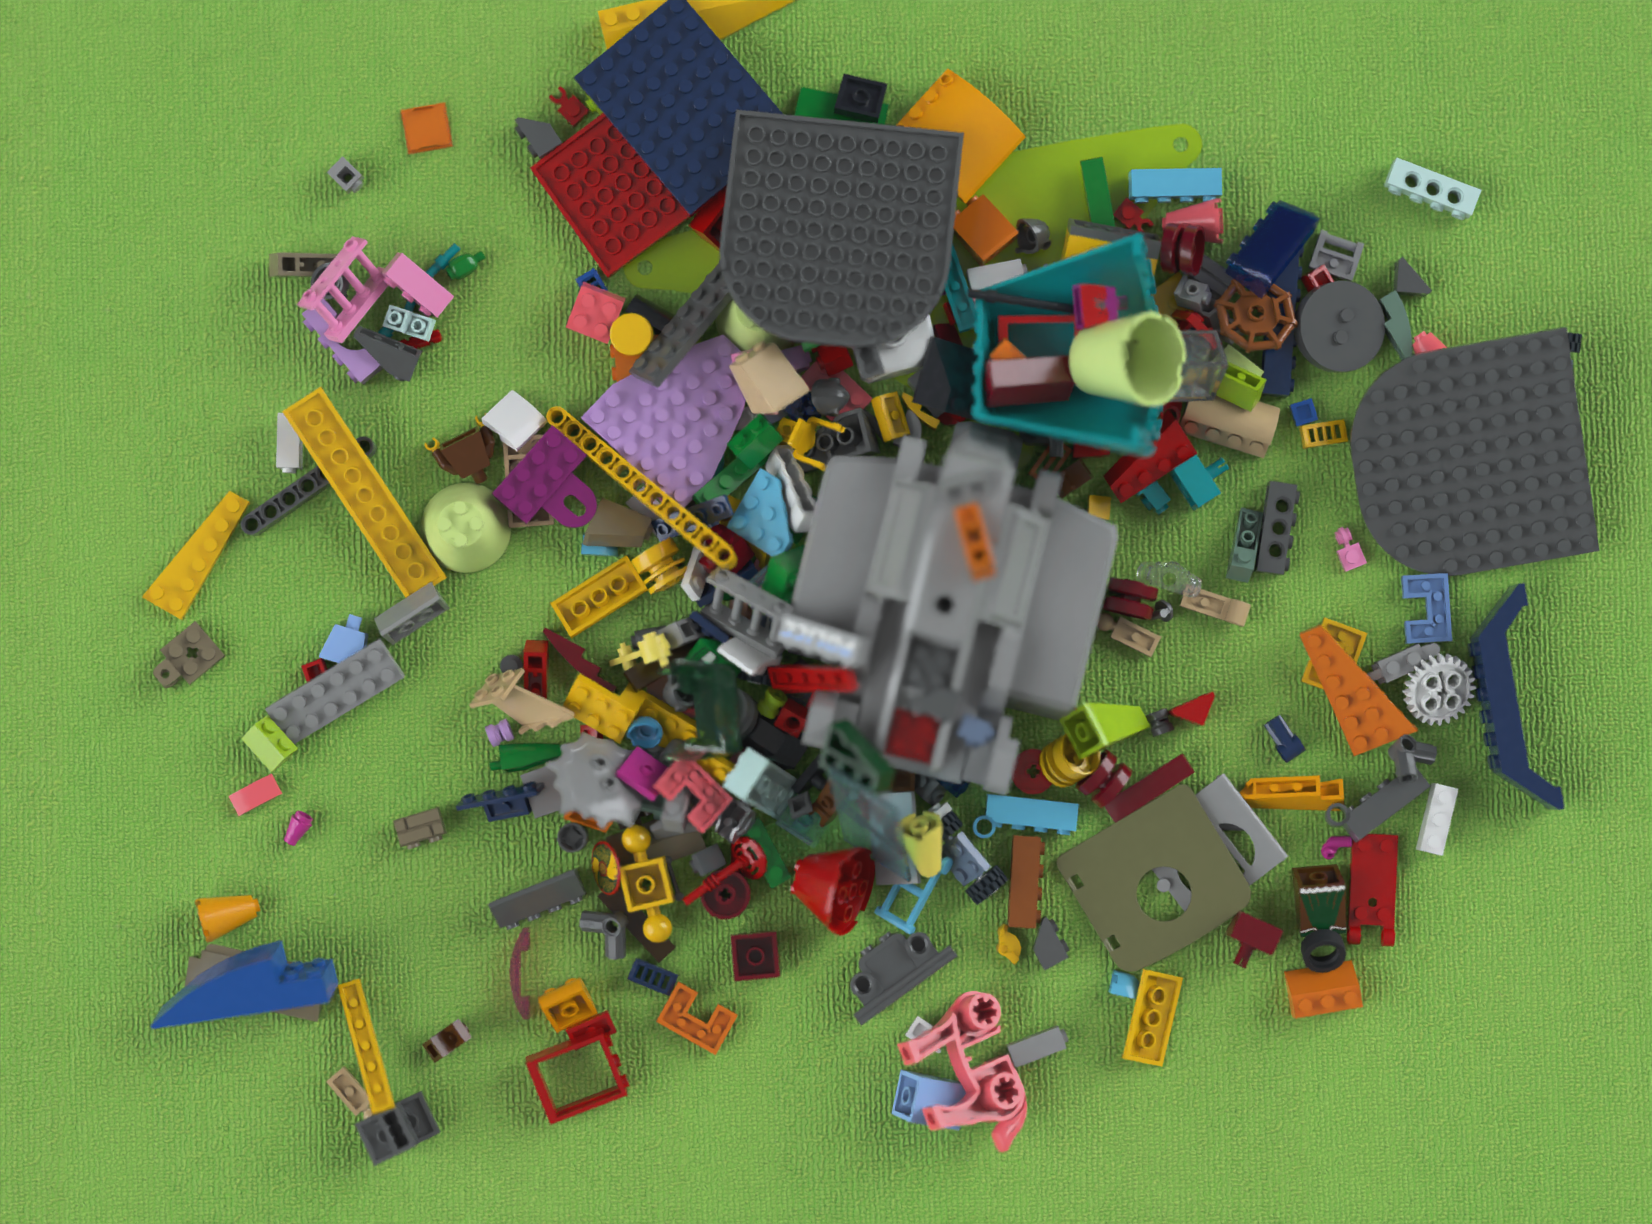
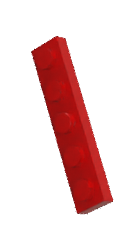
M779 664L767 667L773 689L853 692L858 689L854 669L844 666Z

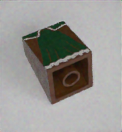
M1338 865L1292 868L1296 921L1300 936L1306 937L1311 932L1320 929H1329L1338 934L1346 933L1345 883Z

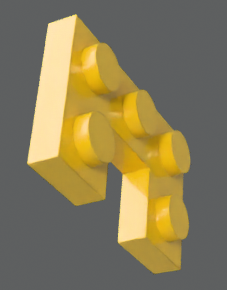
M1323 618L1321 625L1357 664L1368 633L1331 619ZM1308 660L1300 682L1324 690L1311 660Z

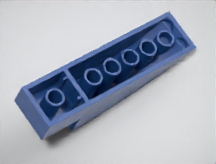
M282 940L246 950L219 962L194 978L162 1006L151 1027L156 1029L329 1003L339 984L333 959L316 958L311 962L302 963V961H295L288 965Z

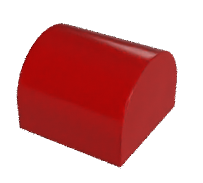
M323 658L301 666L307 682L328 670Z

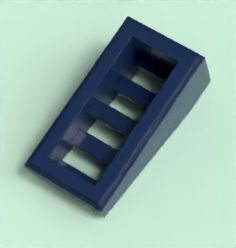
M637 957L627 979L670 996L678 974ZM642 965L645 968L642 972L641 977L638 978L636 977V975L638 973L640 966ZM652 969L653 972L649 982L645 981L648 970ZM657 973H662L658 984H653ZM667 975L670 977V979L666 986V989L662 988V984Z

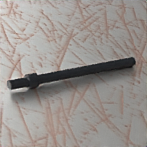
M968 289L967 298L984 300L985 303L990 304L999 302L1075 314L1074 304L1002 294L990 289L986 291Z

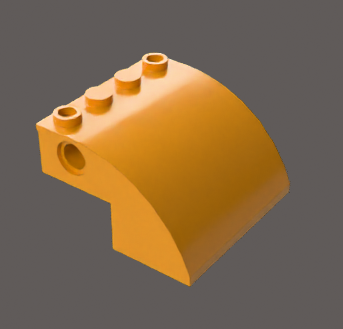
M948 68L895 125L964 133L957 198L965 204L1026 138L1010 118L990 99Z

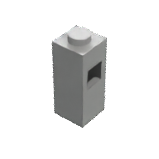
M1058 1025L1006 1045L1013 1064L1017 1068L1066 1049L1065 1043L1068 1042L1065 1030H1060Z

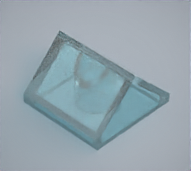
M789 804L776 822L778 826L813 849L829 826V824L825 827L820 826L821 817L816 812L813 815L807 813L793 820Z

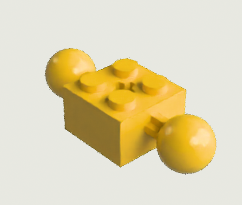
M636 824L627 827L622 834V844L628 852L633 853L635 862L620 866V880L628 913L646 909L648 917L643 924L644 935L651 942L660 943L667 940L671 935L672 924L667 916L661 914L659 905L675 901L674 891L665 855L648 859L646 850L651 842L650 833L644 826ZM645 878L652 882L650 889L641 884L645 881Z

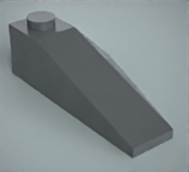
M860 407L841 413L833 418L834 420L831 423L835 422L845 427L844 433L826 427H821L817 430V433H815V444L810 450L805 452L804 457L827 465L833 456L870 457L879 454L880 449L875 431ZM796 461L803 469L804 474L820 470L814 466Z

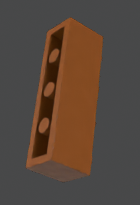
M1012 835L1008 927L1036 929V923L1040 924L1041 910H1037V901L1042 900V887H1038L1039 878H1043L1044 865L1040 864V855H1044L1045 842L1041 841L1039 836Z

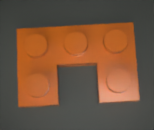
M678 981L656 1022L716 1055L738 1014L718 1003L708 1023L688 1013L698 992Z

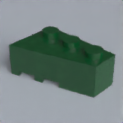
M847 718L829 724L819 766L872 796L890 790L895 768Z

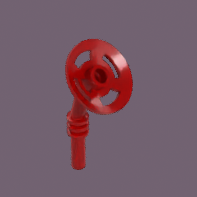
M739 837L731 846L733 863L717 874H711V878L707 877V881L703 880L702 885L682 899L686 906L690 905L706 892H711L712 888L715 889L716 885L720 886L721 881L737 870L748 879L756 880L761 878L767 870V859L762 847L750 837ZM742 844V847L735 851L737 845ZM749 847L754 850L758 859H755L753 853L748 850ZM758 867L757 873L752 875L751 872Z

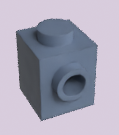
M965 714L957 735L966 739L965 744L978 748L979 745L984 746L986 742L990 744L995 731L992 730V724Z

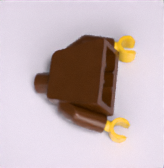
M477 415L475 420L478 426L442 444L432 437L435 441V446L432 448L425 442V448L433 452L432 455L441 469L452 475H459L462 479L471 475L476 484H480L488 479L484 468L490 465L489 459L494 455L495 439L492 430L482 422H479Z

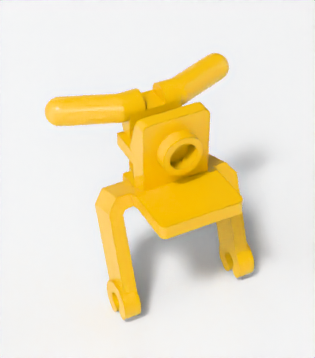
M798 406L789 419L781 418L777 431L784 440L778 445H790L794 449L793 456L795 459L825 471L826 465L824 463L804 457L805 452L810 450L815 444V429L820 425L844 433L846 428L838 423H831L815 417L809 418L806 422L800 419L804 413V407Z

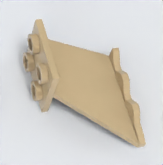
M523 668L517 670L510 669L504 673L489 675L485 679L486 683L474 694L475 697L469 704L471 708L493 703L522 725L518 731L520 735L532 728L534 731H539L546 725L553 728L575 716L572 711L517 686L516 683L525 672Z

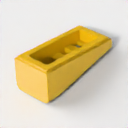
M1344 419L1299 427L1303 449L1348 442ZM1336 425H1339L1341 438L1336 437ZM1326 427H1330L1332 436L1330 440H1328ZM1319 428L1322 430L1323 441L1319 440ZM1309 430H1313L1315 442H1311Z

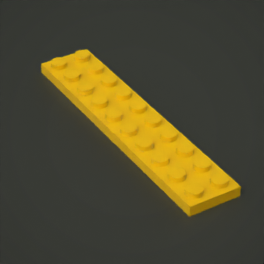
M319 387L282 411L405 598L430 582L435 586L446 579L447 576L322 387Z

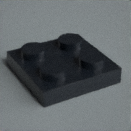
M844 74L834 107V114L878 124L888 84Z

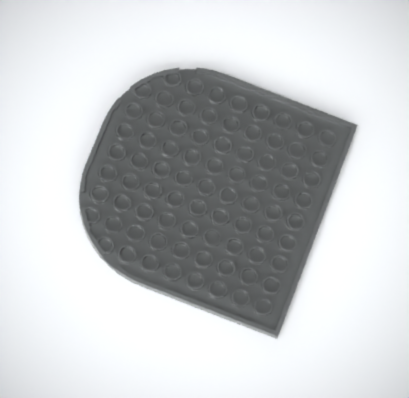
M736 110L720 240V263L726 287L738 308L749 320L766 332L789 341L865 348L889 343L915 329L932 312L947 282L964 133Z
M1567 327L1418 353L1404 358L1388 370H1385L1367 389L1356 409L1350 434L1355 484L1361 514L1366 526L1377 543L1395 560L1407 567L1427 574L1448 573V576L1600 551Z

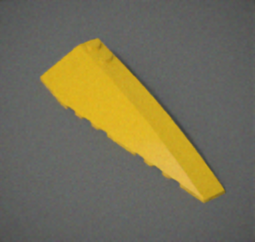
M643 0L598 11L607 50L667 0ZM795 0L686 1L714 34L722 40L747 27L749 24L757 20L759 21L766 17V15L786 7V5Z

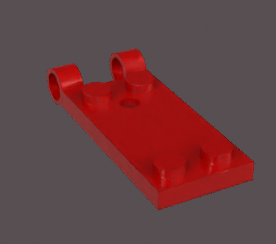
M1367 834L1356 843L1352 839L1347 944L1360 945V925L1382 926L1381 946L1394 947L1398 835ZM1370 898L1376 899L1377 903L1374 907L1368 904Z

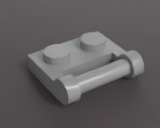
M1321 229L1308 268L1314 270L1325 264L1331 276L1352 282L1364 243L1358 241L1354 243L1327 234L1328 231ZM1324 243L1353 251V256L1350 257L1323 248Z

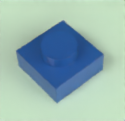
M1312 398L1289 405L1295 427L1319 420Z

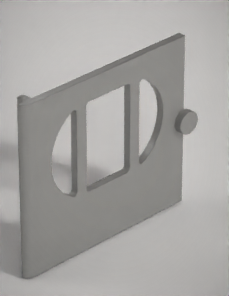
M1224 773L1218 775L1214 781L1195 794L1225 846L1245 870L1242 874L1249 886L1288 857L1284 849ZM1219 824H1233L1247 832L1255 848V857L1252 865L1248 864L1219 827ZM1170 867L1152 869L1160 879L1157 882L1158 890L1161 892L1169 891L1181 908L1186 911L1191 901V890L1181 881L1178 870Z

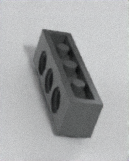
M1269 481L1267 483L1254 572L1282 576L1284 571L1289 569L1290 558L1286 557L1288 549L1292 548L1293 536L1290 535L1291 526H1295L1297 513H1293L1294 504H1298L1300 498V491H1297V485L1276 481ZM1278 500L1284 501L1287 505V509L1283 513L1276 509ZM1274 523H1280L1283 526V533L1281 535L1273 532L1272 527ZM1271 545L1279 547L1280 554L1278 557L1270 555L1269 548Z

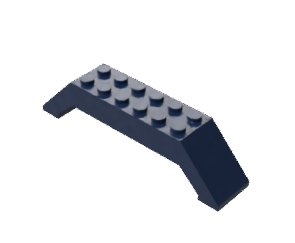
M1520 583L1508 587L1470 637V643L1467 645L1469 656L1473 657L1474 666L1471 667L1473 671L1472 676L1477 679L1478 688L1475 689L1478 702L1481 701L1480 721L1482 724H1485L1486 733H1483L1485 746H1489L1490 755L1487 756L1489 768L1493 769V773L1546 808L1562 810L1565 808L1561 786L1551 785L1532 771L1528 763L1505 633L1521 608L1528 606L1525 583Z

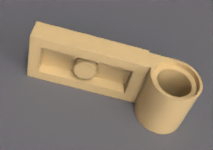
M1188 584L1185 587L1179 605L1180 607L1242 627L1245 626L1251 607L1246 602L1230 599Z

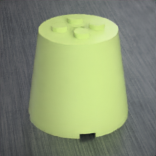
M1156 312L1142 313L1084 328L1074 338L1069 354L1072 378L1083 392L1146 406L1164 404L1175 395L1183 380V377L1180 376L1182 363H1186L1185 346L1177 326L1170 318Z

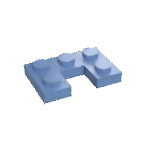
M1448 573L1401 576L1402 599L1425 597L1427 619L1404 621L1405 644L1452 641Z

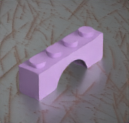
M322 298L320 302L336 319L339 314L326 299ZM307 309L302 313L305 318L303 321L305 326L311 332L316 330L320 335L318 341L325 349L330 347L335 352L332 357L340 366L343 364L349 369L347 374L355 383L359 381L364 385L383 369L365 348L350 350L341 346L339 342L328 340L324 333L329 328V325L315 309Z

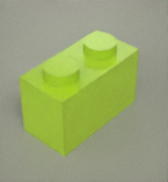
M1225 361L1216 373L1210 393L1251 412L1261 398L1266 379Z
M268 715L255 723L241 738L271 773L283 765L298 749Z

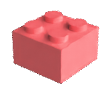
M583 281L566 328L608 344L611 326L619 317L626 298Z

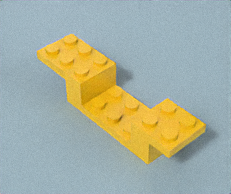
M579 674L562 706L575 714L574 718L618 744L621 743L628 732L629 726L636 718L650 716L656 719L663 730V736L658 745L666 748L673 739L684 741L689 748L688 755L724 790L726 789L723 787L726 776L736 766V764L720 756L728 739L687 715L675 712V708L646 691L640 690L636 693L630 683H628L619 697L589 678Z

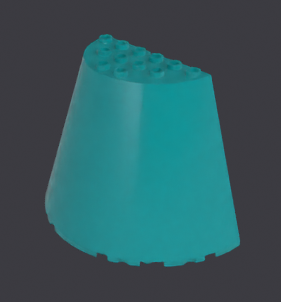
M1142 233L1131 235L980 289L981 291L990 289L1002 294L1074 304L1072 289L1074 285L1115 287L1116 297L1126 296L1128 299V309L1118 310V319L1148 312L1160 314L1158 313V305H1155L1154 296L1151 295L1157 293L1151 260L1146 259L1148 249ZM975 299V310L978 313V320L974 322L977 334V341H974V352L978 355V360L973 363V371L976 376V383H973V395L976 397V403L972 405L973 418L985 424L1141 457H1150L1154 454L1156 448L1152 443L1153 441H1159L1162 419L1157 420L1159 412H1163V404L1146 406L1091 395L1083 392L1074 384L1069 401L985 406L987 360H993L989 354L998 345V315L1073 313L999 302L990 304L985 303L984 300ZM1074 322L1008 323V341L1027 358L1070 354L1071 345L1074 340Z

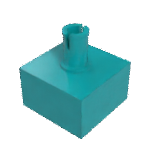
M1195 455L1169 472L1193 511L1221 493L1213 479L1229 470L1227 464L1218 468V466L1226 462L1222 457L1205 468L1198 456Z

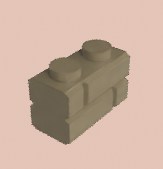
M439 807L393 821L400 846L407 845V849L421 846L420 841L429 839V843L443 839L442 834L447 833Z

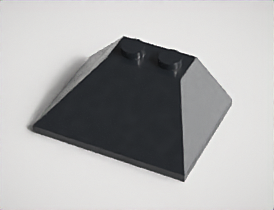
M931 336L912 402L978 421L972 415V405L976 403V397L973 395V383H976L973 363L978 360V355L975 354L974 349Z

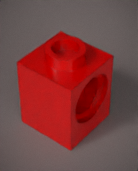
M788 698L773 725L798 738L801 731L805 733L810 710ZM791 717H795L799 721H794L791 719Z

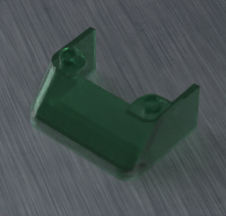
M676 659L657 669V674L676 675L677 683L680 685L679 689L685 694L694 695L697 738H689L684 741L682 746L664 753V759L697 761L730 756L737 753L741 748L736 674L733 668L727 664Z

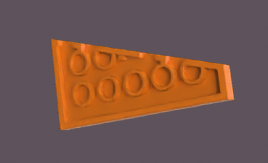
M1321 624L1300 632V638L1354 756L1397 740L1402 735H1409L1418 731V728L1404 716V713L1391 702L1381 688L1339 646V643Z

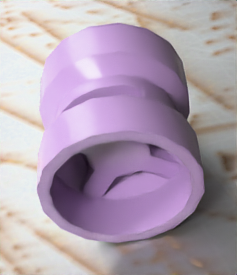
M507 718L500 720L496 725L490 724L485 726L492 747L500 745L502 741L509 742L514 740V735Z

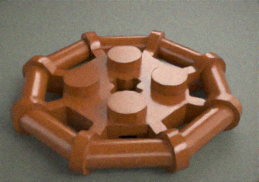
M1265 275L1256 278L1232 279L1231 284L1219 300H1216L1214 303L1221 328L1220 334L1242 347L1246 353L1268 349L1279 350L1291 331L1298 325L1291 300L1292 294L1290 292L1287 293L1268 280ZM1259 286V290H1245V288ZM1267 289L1278 298H1270L1264 290ZM1235 292H1238L1240 295L1236 303L1228 302ZM1279 304H1283L1285 316H1281ZM1226 309L1233 312L1234 322L1231 324L1228 322ZM1253 309H1257V312H1261L1262 315L1256 318L1251 313ZM1278 323L1284 324V327L1276 336L1273 329ZM1239 328L1241 333L1249 335L1248 340L1233 330ZM1267 335L1270 339L1253 342L1255 336Z

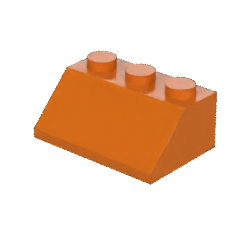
M1352 960L1344 961L1341 966L1330 972L1318 973L1310 970L1308 967L1284 971L1291 1015L1295 1019L1363 1007L1360 986Z

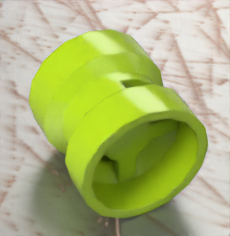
M769 687L764 694L765 697L758 702L757 708L765 717L774 719L779 713V708L787 702V696L780 689Z

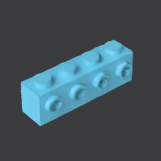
M1222 168L1131 169L1128 172L1129 200H1135V203H1148L1149 199H1157L1158 203H1169L1171 199H1180V202L1188 203L1194 202L1195 198H1202V202L1222 196Z

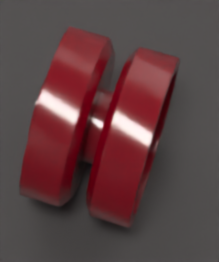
M1179 223L1167 224L1160 249V262L1163 272L1176 274L1181 269L1184 275L1196 276L1199 273L1205 251V233L1202 226L1188 225L1184 229V226Z
M1110 577L1107 589L1111 593L1120 595V597H1105L1102 609L1150 621L1154 609L1147 604L1141 603V601H1155L1158 589L1135 580Z
M1107 749L1100 753L1101 761L1099 767L1092 774L1077 782L1075 787L1084 795L1092 793L1091 801L1100 808L1108 805L1119 794L1133 771L1123 762L1116 765L1117 757Z
M719 869V870H717V871H714V872H712L711 874H714V875H715V874H717L718 872H720V871L723 870V869ZM736 871L721 881L720 886L716 885L715 889L712 888L711 892L708 891L700 897L704 909L711 916L719 919H732L739 916L747 908L751 898V888L747 879L740 872ZM724 889H728L730 893L728 898H724L721 894Z

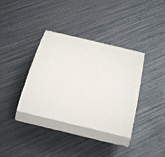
M511 390L482 417V423L499 434L502 442L518 451L547 424V419L527 400Z
M737 637L728 640L717 650L750 675L763 674L767 666L779 665L782 659L780 655L773 659Z

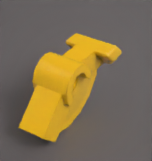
M1002 924L997 929L998 944L996 949L999 954L1005 956L1015 965L1019 961L1021 944L1014 934L1008 932V925Z

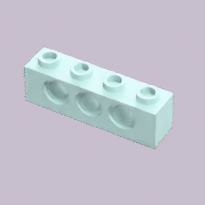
M1396 158L1393 161L1384 187L1389 188L1388 191L1392 194L1401 195L1402 193L1410 196L1409 200L1421 204L1423 201L1430 204V208L1443 212V210L1452 213L1451 216L1461 220L1472 216L1481 190L1400 158ZM1406 177H1411L1415 180V187L1406 185ZM1428 185L1436 188V195L1428 194L1426 190ZM1449 193L1457 196L1458 202L1456 204L1449 202Z

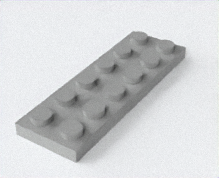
M379 638L270 704L265 710L276 725L295 744L403 679L405 675Z

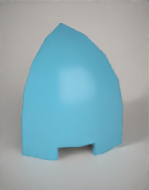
M582 543V555L619 557L617 547L586 546Z
M1113 969L1108 992L1136 999L1140 981L1129 973Z

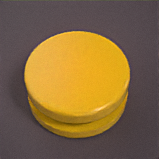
M634 313L619 316L613 322L610 329L612 345L618 352L624 355L635 356L644 353L654 337L650 322L642 315Z

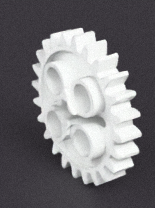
M1438 653L1435 659L1429 655V662L1426 663L1422 659V666L1420 668L1415 665L1413 666L1416 671L1415 674L1408 673L1412 679L1411 681L1404 682L1409 688L1403 690V693L1407 696L1403 700L1408 704L1406 708L1412 712L1411 714L1416 719L1418 718L1422 723L1427 722L1431 726L1435 721V723L1441 726L1442 720L1448 724L1452 716L1457 720L1458 712L1465 713L1463 706L1471 705L1467 700L1468 698H1474L1470 691L1476 689V686L1472 684L1475 678L1471 675L1473 671L1457 656L1452 657L1447 653L1444 657Z

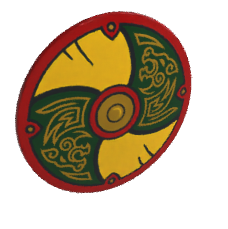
M599 841L592 851L593 875L600 890L606 895H613L617 892L620 885V858L617 857L609 843Z

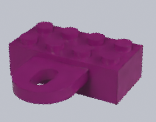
M553 425L492 493L498 501L526 525L543 508L560 524L569 528H578L589 523L597 509V501L593 491L573 474L587 455ZM572 495L585 506V514L577 516L564 505L565 497Z

